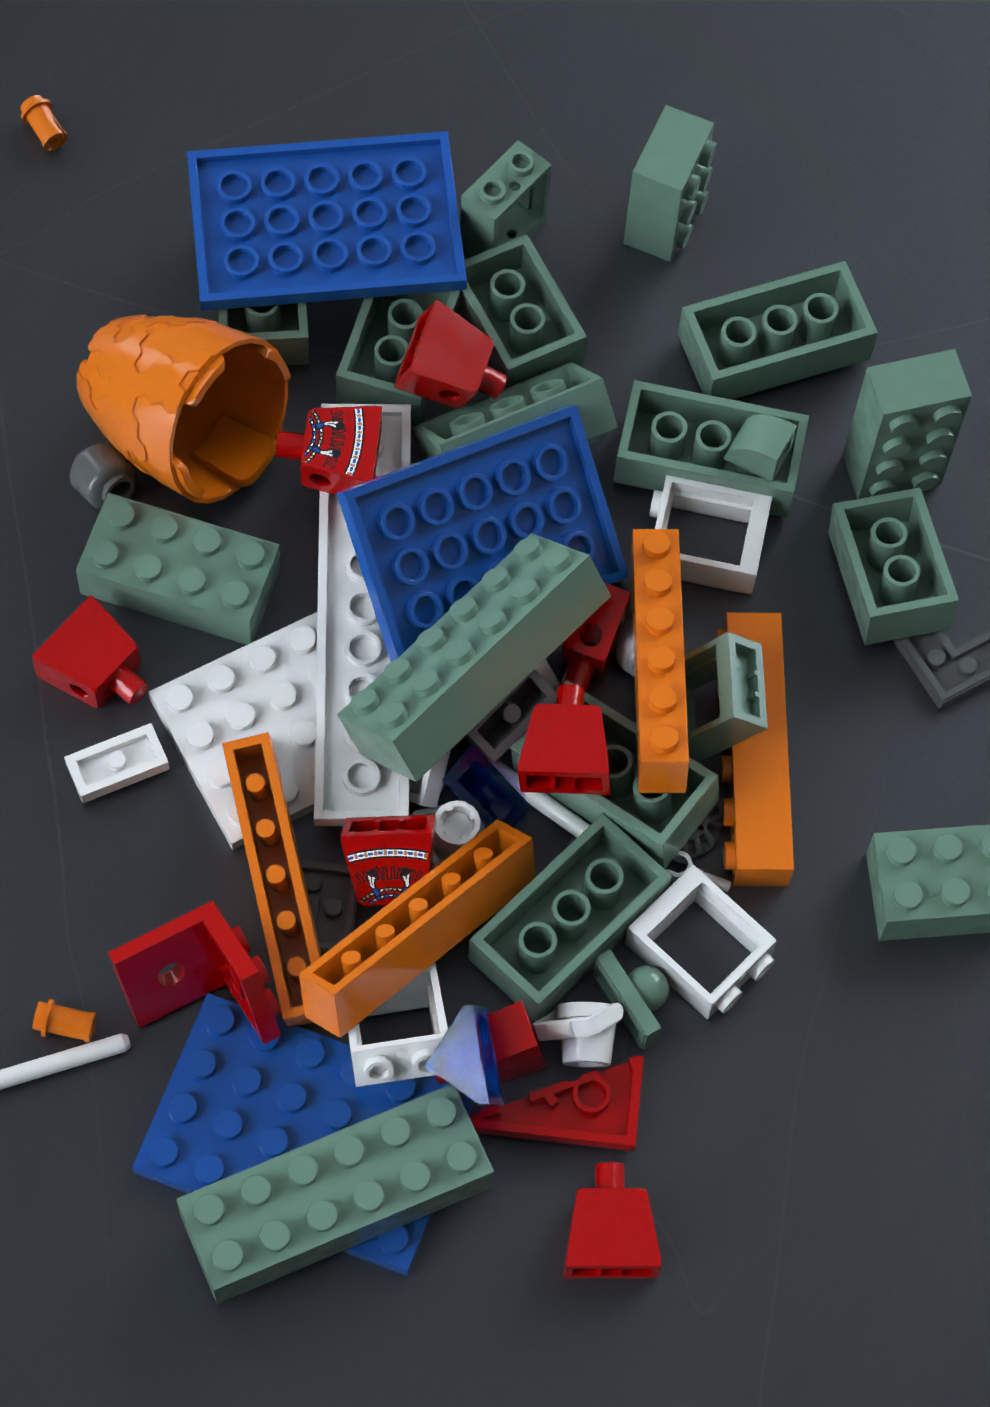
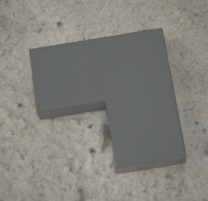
M943 630L892 640L939 710L990 684V630L956 648Z
M300 858L319 945L323 955L354 931L358 901L347 864Z

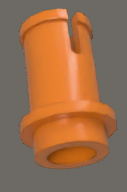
M34 95L27 98L21 104V119L25 124L31 125L46 151L48 149L49 151H54L66 143L68 135L51 112L53 107L51 102L46 98L43 99L41 95Z
M49 999L48 1003L39 1001L32 1029L41 1031V1036L47 1037L48 1033L84 1040V1042L89 1043L94 1032L97 1013L55 1005V999Z

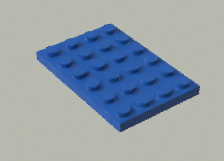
M448 131L187 151L201 311L467 290V276Z
M577 405L560 408L336 493L391 662L403 654L423 631L433 626L449 611L454 602L463 598L482 580L486 572L495 568L514 550L517 543L527 538L531 533L590 555L604 583L611 585L629 577Z
M207 993L134 1161L132 1170L134 1174L182 1192L191 1193L452 1083L446 1082L439 1085L435 1076H426L356 1087L350 1045L296 1025L288 1027L283 1020L277 1018L275 1019L281 1036L263 1044L238 1004ZM455 1084L470 1117L477 1099V1092ZM431 1214L342 1252L408 1276Z

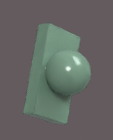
M610 949L595 958L592 973L594 979L611 1004L619 1003L622 1006L623 1017L621 1020L639 1048L644 1051L658 1043L661 1026L651 1011L658 1010L666 1003L669 996V983L665 974L658 968L647 965L636 967L626 974Z

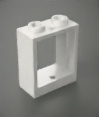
M666 475L663 491L654 490L649 516L657 518L655 529H667L671 508L748 523L740 565L680 553L681 581L752 595L772 496Z
M692 865L628 927L625 944L648 966L656 967L665 974L669 985L707 1020L718 1009L722 1013H726L743 994L739 988L750 977L758 981L765 975L775 962L771 956L777 942L771 934L695 865ZM694 901L751 952L711 994L653 942Z
M435 962L368 1015L375 1016L429 1007L434 1034L362 1045L358 1023L348 1032L356 1087L453 1073L450 1039Z

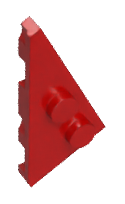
M644 1056L628 1058V1062L600 1072L597 1069L585 1073L575 1081H562L530 1092L526 1098L502 1106L496 1104L481 1109L478 1114L470 1117L476 1133L634 1152Z

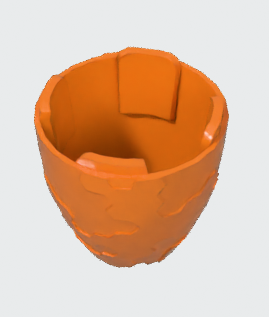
M147 315L120 317L111 320L110 323L101 327L93 335L88 345V350L90 351L88 360H82L76 375L79 398L103 435L135 467L189 500L205 504L223 500L240 488L253 484L259 478L276 454L278 432L282 431L288 400V381L291 377L289 368L274 346L266 340L199 317H147Z

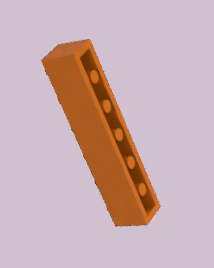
M633 529L631 589L638 793H686L689 748L679 529Z
M727 612L723 629H716L715 638L730 632L762 644L768 729L728 748L727 755H721L720 781L721 783H728L729 798L722 799V825L730 826L731 842H724V870H732L733 886H789L794 871L782 615L781 613ZM718 678L716 680L717 698H719Z
M269 732L224 742L222 746L282 1017L288 1027L314 1023L307 1019L304 1014L299 973L320 958L322 953L275 746Z
M498 819L300 972L299 980L305 1017L339 1038L344 1036L508 904L536 877L533 838Z

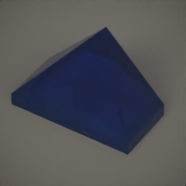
M470 745L442 779L461 801L467 802L477 810L481 823L485 827H488L498 819L514 828L531 807L474 745Z
M476 1005L463 1006L425 1066L479 1105L490 1107L503 1106L504 1102L488 1009Z

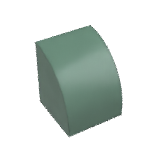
M758 414L750 416L743 423L724 459L772 482L792 448L797 425L771 415Z

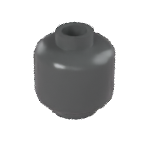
M106 443L94 444L78 453L70 470V483L91 506L101 510L108 493L128 499L134 494L137 481L136 469L114 446Z

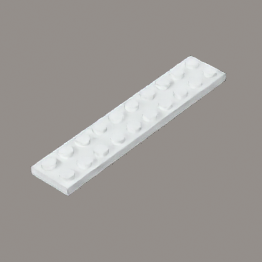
M321 404V408L382 406V432L375 478L410 465L411 404ZM320 491L314 826H344L346 818L409 815V778L361 755L337 716L358 692L364 690L384 671L391 661L337 495Z

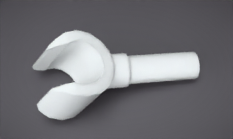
M679 851L673 858L674 861L688 866L685 871L693 865L691 857L684 851ZM698 868L722 891H729L731 881L704 872ZM666 869L672 876V883L685 872L675 873L672 870Z

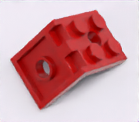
M213 900L108 952L132 1016L140 1028L226 985L263 1044L281 1036L275 1016L281 1014V1009L270 988H264V984L270 982L268 972L258 955L252 958L248 956L247 953L251 952V949L241 928L236 926L231 929ZM176 963L175 967L169 972L159 974L165 966Z

